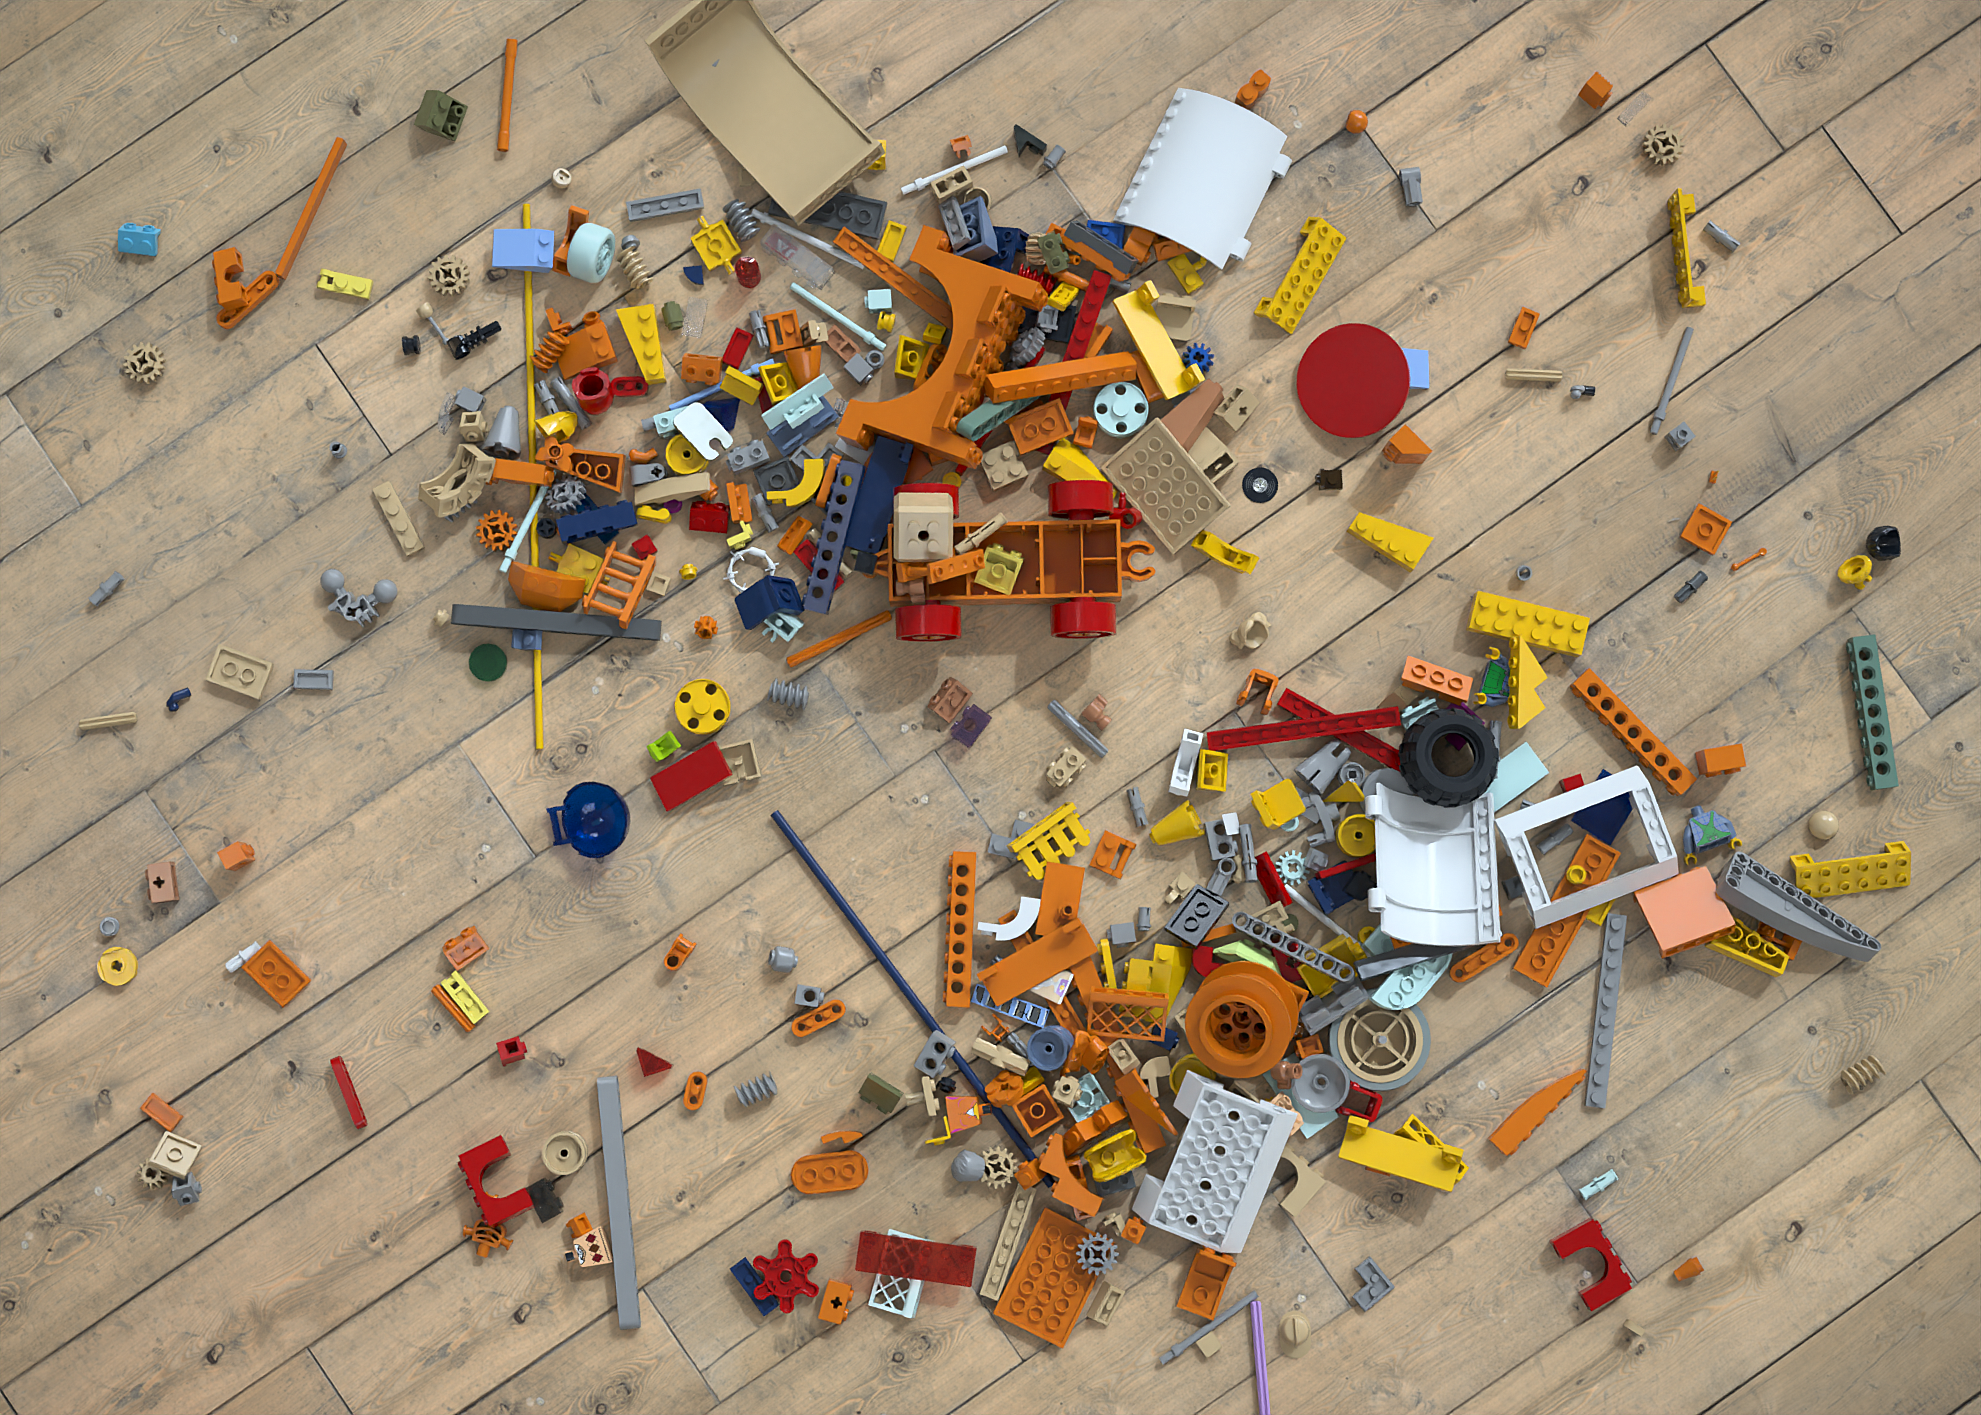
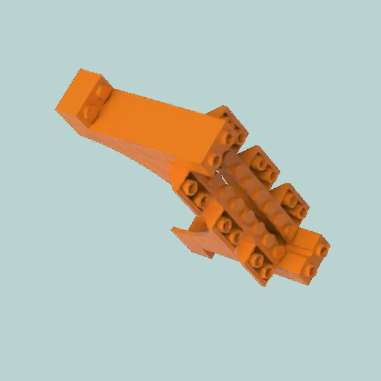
M923 225L909 260L921 265L919 272L937 280L943 285L948 294L953 312V333L948 351L934 374L924 384L907 395L883 402H863L850 399L836 434L846 444L868 451V448L872 446L874 434L903 444H913L916 449L976 469L977 465L982 461L983 452L980 448L976 447L977 445L974 441L956 431L957 425L963 417L982 404L984 396L989 398L985 391L986 375L1003 372L1004 363L1000 360L999 356L1005 350L1006 344L1011 346L1013 341L1017 339L1018 328L1025 319V310L1021 306L1041 312L1043 307L1047 305L1048 294L1037 281L954 255L951 241L944 231Z

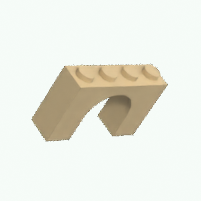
M1286 1142L1280 1157L1286 1158L1293 1164L1296 1171V1180L1291 1190L1279 1204L1292 1216L1296 1217L1325 1184V1181L1322 1179L1324 1175L1316 1168L1314 1171L1309 1168V1162L1303 1156L1298 1158L1293 1153L1295 1149Z

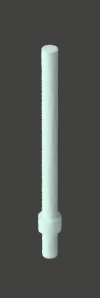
M792 283L790 286L791 290L863 338L864 342L874 345L881 351L886 349L887 345L875 338L876 335L870 331H865L796 283Z
M540 487L510 549L507 548L504 554L505 559L499 569L500 571L506 573L512 560H515L518 554L517 550L549 487Z

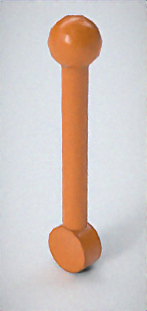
M1765 548L1759 549L1756 554L1740 563L1732 564L1731 569L1737 571L1740 566L1760 555L1764 556L1767 550Z

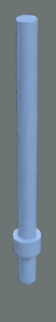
M773 359L759 365L756 363L742 373L749 377L753 375L758 376L760 375L758 367L775 363ZM722 382L669 405L670 410L688 406L722 390L720 389Z

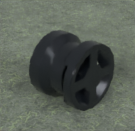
M414 335L411 338L407 336L402 337V347L405 356L410 353H421L418 335Z
M543 518L537 523V532L543 538L551 539L556 535L557 526L551 519Z

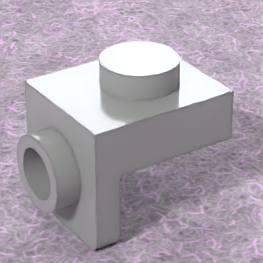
M1049 305L1043 307L1042 311L1037 313L1035 327H1040L1042 332L1047 333L1057 330L1056 322L1059 310Z

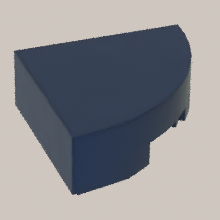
M702 265L683 267L686 277L691 282L697 285H704Z

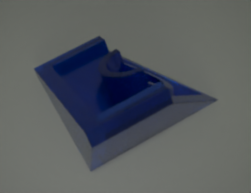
M739 398L713 400L702 404L728 433L734 429L740 403Z

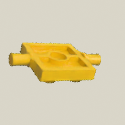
M701 216L702 221L700 218L697 221L702 229L698 234L690 238L709 272L724 265L728 275L732 274L731 271L734 273L736 270L730 261L742 253L723 219L715 224L708 225L704 216Z
M570 543L562 556L551 552L550 555L556 558L548 557V559L558 563L556 572L586 579L584 592L589 594L605 560ZM605 576L602 583L608 586L611 578Z

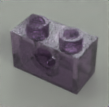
M975 704L971 707L967 706L961 714L964 716L960 722L956 721L950 729L952 731L951 737L968 749L972 747L992 720L990 715ZM967 721H973L976 726L973 730L969 731L965 729L964 724Z

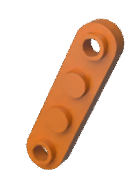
M273 271L263 272L246 287L249 306L229 311L223 308L217 314V323L223 329L233 328L278 287L279 277Z
M1512 933L1503 934L1500 942L1488 943L1451 966L1449 970L1450 978L1457 983L1468 980L1515 951L1519 944L1518 938ZM1506 939H1509L1511 941V945L1509 947H1507L1504 943ZM1458 969L1462 971V975L1460 977L1456 976L1455 974L1456 970Z

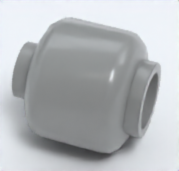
M777 946L774 950H771L768 958V964L771 965L774 971L789 973L793 967L796 968L798 956H795L794 950L782 946Z

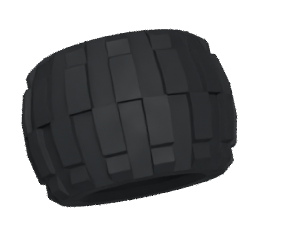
M1441 708L1430 711L1410 725L1399 746L1398 757H1400L1399 769L1401 776L1405 778L1408 783L1407 787L1414 795L1417 794L1424 802L1433 806L1454 808L1476 800L1487 791V788L1494 781L1497 774L1496 768L1499 761V751L1495 746L1493 733L1490 729L1487 730L1482 724L1483 721L1474 714L1469 715L1461 709ZM1447 733H1455L1461 736L1469 744L1474 756L1472 768L1466 774L1459 777H1450L1442 774L1437 770L1432 761L1431 752L1435 741Z

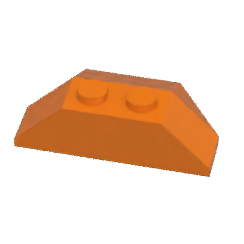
M515 561L511 562L508 581L522 605L552 612H561L583 597L586 583L584 578Z

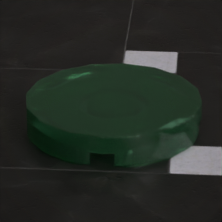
M490 643L481 644L470 654L469 668L472 674L481 681H496L506 672L507 656L497 645Z

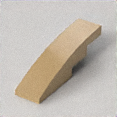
M709 473L671 477L634 487L635 505L642 507V505L653 502L662 504L673 499L682 501L710 491Z

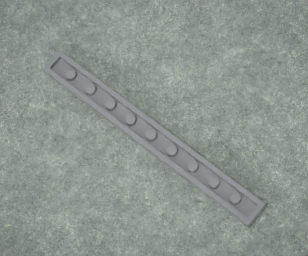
M1608 913L1606 916L1584 1106L1605 1108L1627 920L1626 915Z

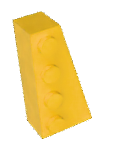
M654 304L616 309L646 382L649 385L667 382Z
M1360 512L1346 531L1410 573L1414 570L1434 537Z
M1733 916L1732 918L1736 924L1735 932L1707 942L1704 946L1774 977L1783 975L1789 959L1788 955L1769 941L1764 940L1759 936L1760 934L1754 930L1752 931L1741 920Z

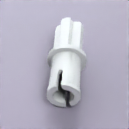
M255 941L245 950H240L238 955L225 964L228 971L234 972L244 965L261 948L260 945Z

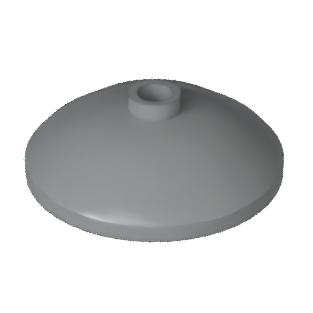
M1325 1054L1311 1055L1299 1062L1303 1070L1302 1076L1299 1079H1291L1292 1092L1299 1104L1317 1113H1325L1338 1108L1345 1101L1350 1089V1079L1344 1065L1336 1058ZM1323 1078L1325 1080V1084H1319L1318 1079Z

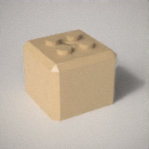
M898 493L894 497V558L898 562H936L953 557L952 497L948 493ZM925 530L929 533V536L926 539H921L918 533Z

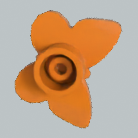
M546 437L544 441L545 447L539 449L535 459L538 461L552 459L563 471L569 472L571 468L569 456L574 453V446L569 443L560 445L554 437Z

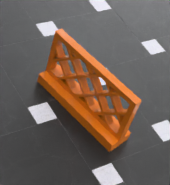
M1091 986L1087 1033L1097 1036L1164 1042L1169 1001L1168 993ZM1093 1002H1102L1106 1008L1097 1013L1093 1008ZM1115 1004H1121L1125 1008L1119 1015L1111 1009ZM1135 1006H1141L1145 1010L1138 1017L1131 1011ZM1155 1007L1163 1008V1014L1157 1019L1150 1012ZM1109 1010L1115 1018L1106 1023L1101 1018V1015ZM1128 1012L1134 1020L1125 1025L1120 1018ZM1146 1014L1153 1020L1147 1027L1140 1021ZM1096 1019H1099L1104 1025L1100 1030L1091 1029V1023ZM1118 1021L1124 1028L1119 1032H1115L1109 1026ZM1136 1022L1143 1029L1138 1034L1132 1033L1129 1029ZM1157 1024L1161 1029V1036L1152 1035L1148 1030Z

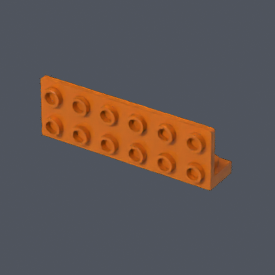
M1078 917L976 975L980 981H983L995 1005L1000 1006L1096 953L1098 949L1081 918Z

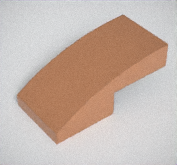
M835 324L827 331L828 340L825 343L846 363L857 353L861 352L860 348Z

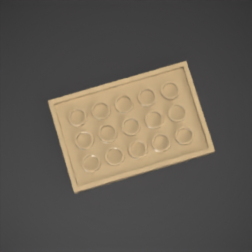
M1158 417L1101 466L1102 470L1116 487L1126 494V499L1131 505L1141 512L1142 518L1173 555L1231 506Z

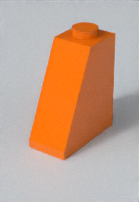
M495 458L493 478L511 484L552 486L554 480V468Z

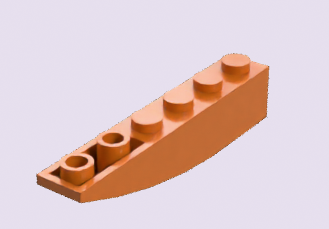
M1578 1069L1543 1087L1517 1107L1487 1139L1503 1155H1513L1519 1148L1517 1145L1522 1140L1526 1141L1532 1135L1531 1130L1535 1126L1539 1127L1546 1120L1544 1118L1548 1112L1553 1113L1559 1106L1557 1103L1562 1098L1566 1099L1572 1093L1571 1088L1575 1084L1579 1085L1586 1078L1584 1074L1587 1071L1585 1069Z

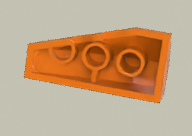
M1135 1069L1114 1081L1116 1086L1113 1088L1119 1097L1123 1095L1128 1101L1174 1136L1178 1135Z

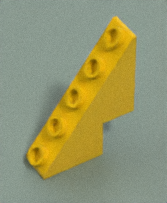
M1512 636L1509 640L1510 677L1508 679L1509 716L1507 724L1510 729H1520L1546 708L1534 689L1548 677L1523 637Z

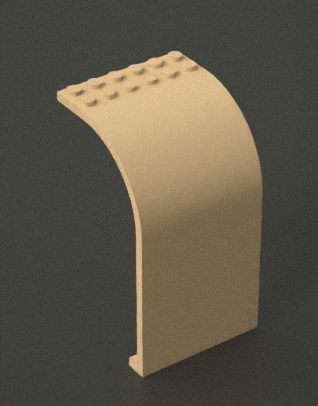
M692 0L644 40L668 80L698 119L798 226L885 154L881 143L877 139L874 140L791 54L765 21L752 0ZM717 60H719L716 67L712 66Z

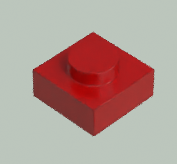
M648 534L632 543L641 561L646 559L649 554L653 555L658 552Z

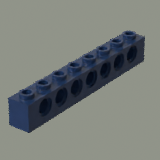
M841 460V463H838L836 466L835 474L837 479L836 482L832 483L830 493H833L831 501L828 500L826 505L827 518L823 519L821 524L823 533L822 537L817 540L816 549H818L817 557L814 556L811 567L814 569L812 575H809L806 585L809 588L807 594L804 593L803 609L826 615L829 614L866 470L864 465ZM846 476H850L852 479V483L849 486L843 485V479ZM841 495H846L847 502L844 505L838 503V498ZM840 513L842 521L835 524L833 517L835 514ZM831 532L837 533L838 537L835 542H830L828 539ZM830 550L833 557L831 560L826 561L824 553ZM822 569H826L828 572V576L824 580L819 577V572ZM820 587L823 590V595L820 598H816L814 591Z

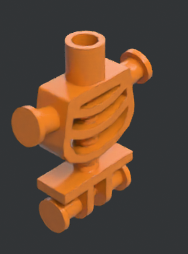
M487 1191L485 1192V1193H486L488 1196H490V1197H493V1198H498V1197H499V1195H497V1194H495V1196H493V1195L488 1194ZM483 1219L477 1220L474 1228L464 1225L463 1237L471 1235L473 1241L479 1242L476 1253L479 1256L488 1257L491 1246L498 1248L502 1245L508 1251L514 1240L511 1239L510 1241L505 1238L507 1229L503 1224L499 1225L501 1232L495 1229V1227L491 1228L489 1224L479 1227L484 1222ZM478 1230H486L485 1233L478 1234ZM492 1234H496L499 1237V1240Z

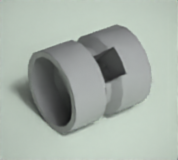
M1356 762L1345 764L1337 774L1339 784L1342 786L1346 781L1353 779L1359 786L1365 779L1364 768Z

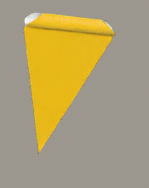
M1350 779L1325 798L1323 802H1364L1365 796L1356 782Z

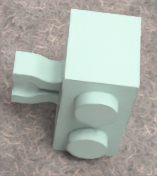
M775 613L763 621L769 627L762 634L765 636L768 631L774 630L773 637L770 639L772 643L777 639L778 635L789 642L805 622L794 614Z

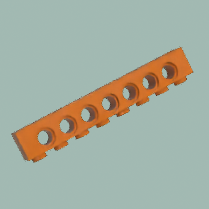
M1590 668L1586 669L1570 685L1572 693L1577 698L1581 697L1586 702L1585 706L1591 712L1595 711L1599 715V721L1605 726L1608 725L1613 730L1612 734L1618 740L1622 739L1626 743V749L1632 754L1635 753L1639 757V762L1644 767H1649L1653 771L1652 775L1659 782L1661 780L1664 782L1666 790L1671 795H1682L1697 780L1680 760ZM1588 687L1595 689L1596 694L1594 697L1588 695ZM1602 701L1608 702V711L1601 708ZM1615 715L1622 717L1621 725L1614 721ZM1630 728L1636 732L1634 739L1628 736ZM1643 742L1649 745L1648 752L1642 750L1641 745ZM1656 756H1659V757L1662 758V760H1663L1662 766L1656 765V763H1655V758H1656ZM1670 770L1676 773L1675 780L1669 778L1668 773Z
M953 851V855H949V867L953 868L952 875H948V886H952L951 894L947 895V906H951V913H947L946 925H950V933H946L945 944H949V952H945V964H948V971H944V983H947V991H943V1002H946L948 1007H970L976 852ZM960 866H965L968 869V873L964 877H960L956 873L957 868ZM959 885L967 888V893L964 896L956 894V888ZM962 904L966 907L964 915H957L955 913L957 905ZM963 924L965 932L962 935H957L954 932L955 925ZM956 943L964 945V952L962 954L954 953L953 946ZM957 962L961 963L964 967L963 971L959 974L954 973L952 970L953 964ZM954 982L962 984L963 989L960 993L952 991L951 986Z

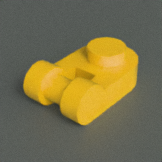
M642 505V508L637 509L636 517L663 524H668L672 520L669 511L665 508L656 511L650 506Z

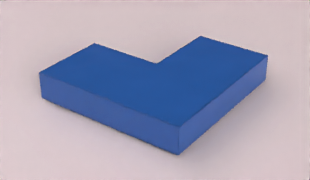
M1088 220V228L1122 249L1125 225Z

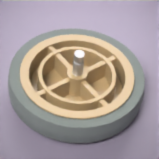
M1377 988L1366 989L1370 997L1377 990ZM1367 999L1331 1022L1328 1030L1330 1056L1336 1058L1344 1065L1350 1081L1356 1082L1361 1088L1371 1091H1388L1407 1084L1421 1071L1430 1051L1431 1036L1428 1022L1416 1004L1401 1010H1388L1377 1006Z

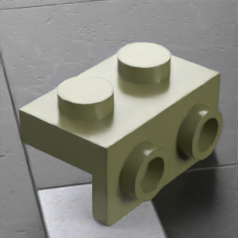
M1051 231L1037 239L1050 274L1068 268L1067 263L1070 262L1067 251L1063 252L1060 245L1063 244L1059 233L1056 234L1055 231Z

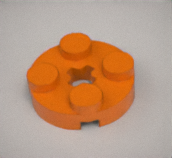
M1003 1070L986 1085L985 1092L987 1093V1098L993 1106L1002 1108L1001 1105L1005 1104L1008 1106L1013 1105L1023 1095L1024 1090L1022 1088L1024 1082L1017 1073Z

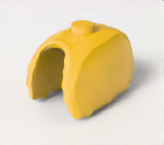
M1133 1129L1117 1133L1084 1152V1159L1089 1162L1094 1181L1100 1183L1115 1179L1146 1162L1145 1153L1140 1148L1134 1147L1133 1143L1136 1141V1133Z

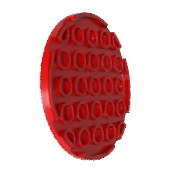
M1342 324L1320 334L1304 352L1297 372V393L1305 413L1319 428L1339 437H1366L1386 428L1402 411L1410 391V368L1402 348L1386 332L1367 324Z

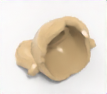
M1253 613L1250 618H1247L1240 624L1238 629H1234L1230 633L1229 640L1231 644L1237 645L1239 649H1242L1243 646L1255 649L1266 641L1269 636L1268 628L1272 625L1270 622H1267L1265 615L1262 613Z

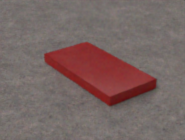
M713 741L650 777V780L666 811L669 812L731 777L733 774L716 741Z

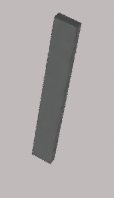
M1500 930V938H1502L1503 934ZM1414 943L1355 961L1353 965L1360 981H1364L1478 945L1432 946Z

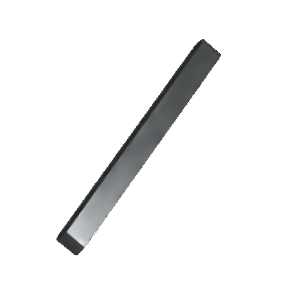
M452 604L451 624L540 630L551 633L660 641L662 621L632 618L626 630L619 626V619L615 616Z

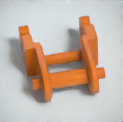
M993 1013L992 1016L999 1021L998 1025L991 1032L984 1026H981V1028L989 1035L993 1034L996 1037V1041L1002 1042V1036L1006 1032L1010 1033L1008 1031L1009 1027L1005 1028L1001 1024L1002 1021ZM1001 1026L1003 1030L997 1036L994 1033Z

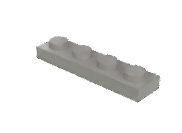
M701 189L626 202L630 222L704 209Z

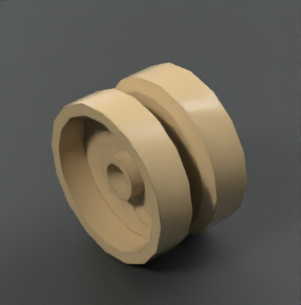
M562 1131L552 1135L545 1142L542 1149V1158L546 1167L551 1172L559 1175H569L580 1170L586 1163L588 1146L579 1134L572 1131ZM563 1149L568 1151L567 1156L562 1155V1153L564 1152Z

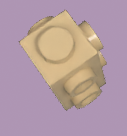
M1073 746L1070 749L1066 747L1059 755L1062 758L1057 763L1053 761L1046 768L1048 771L1046 773L1048 777L1046 781L1054 788L1056 785L1059 788L1062 785L1066 787L1073 780L1071 776L1075 772L1079 774L1086 767L1084 763L1087 759Z

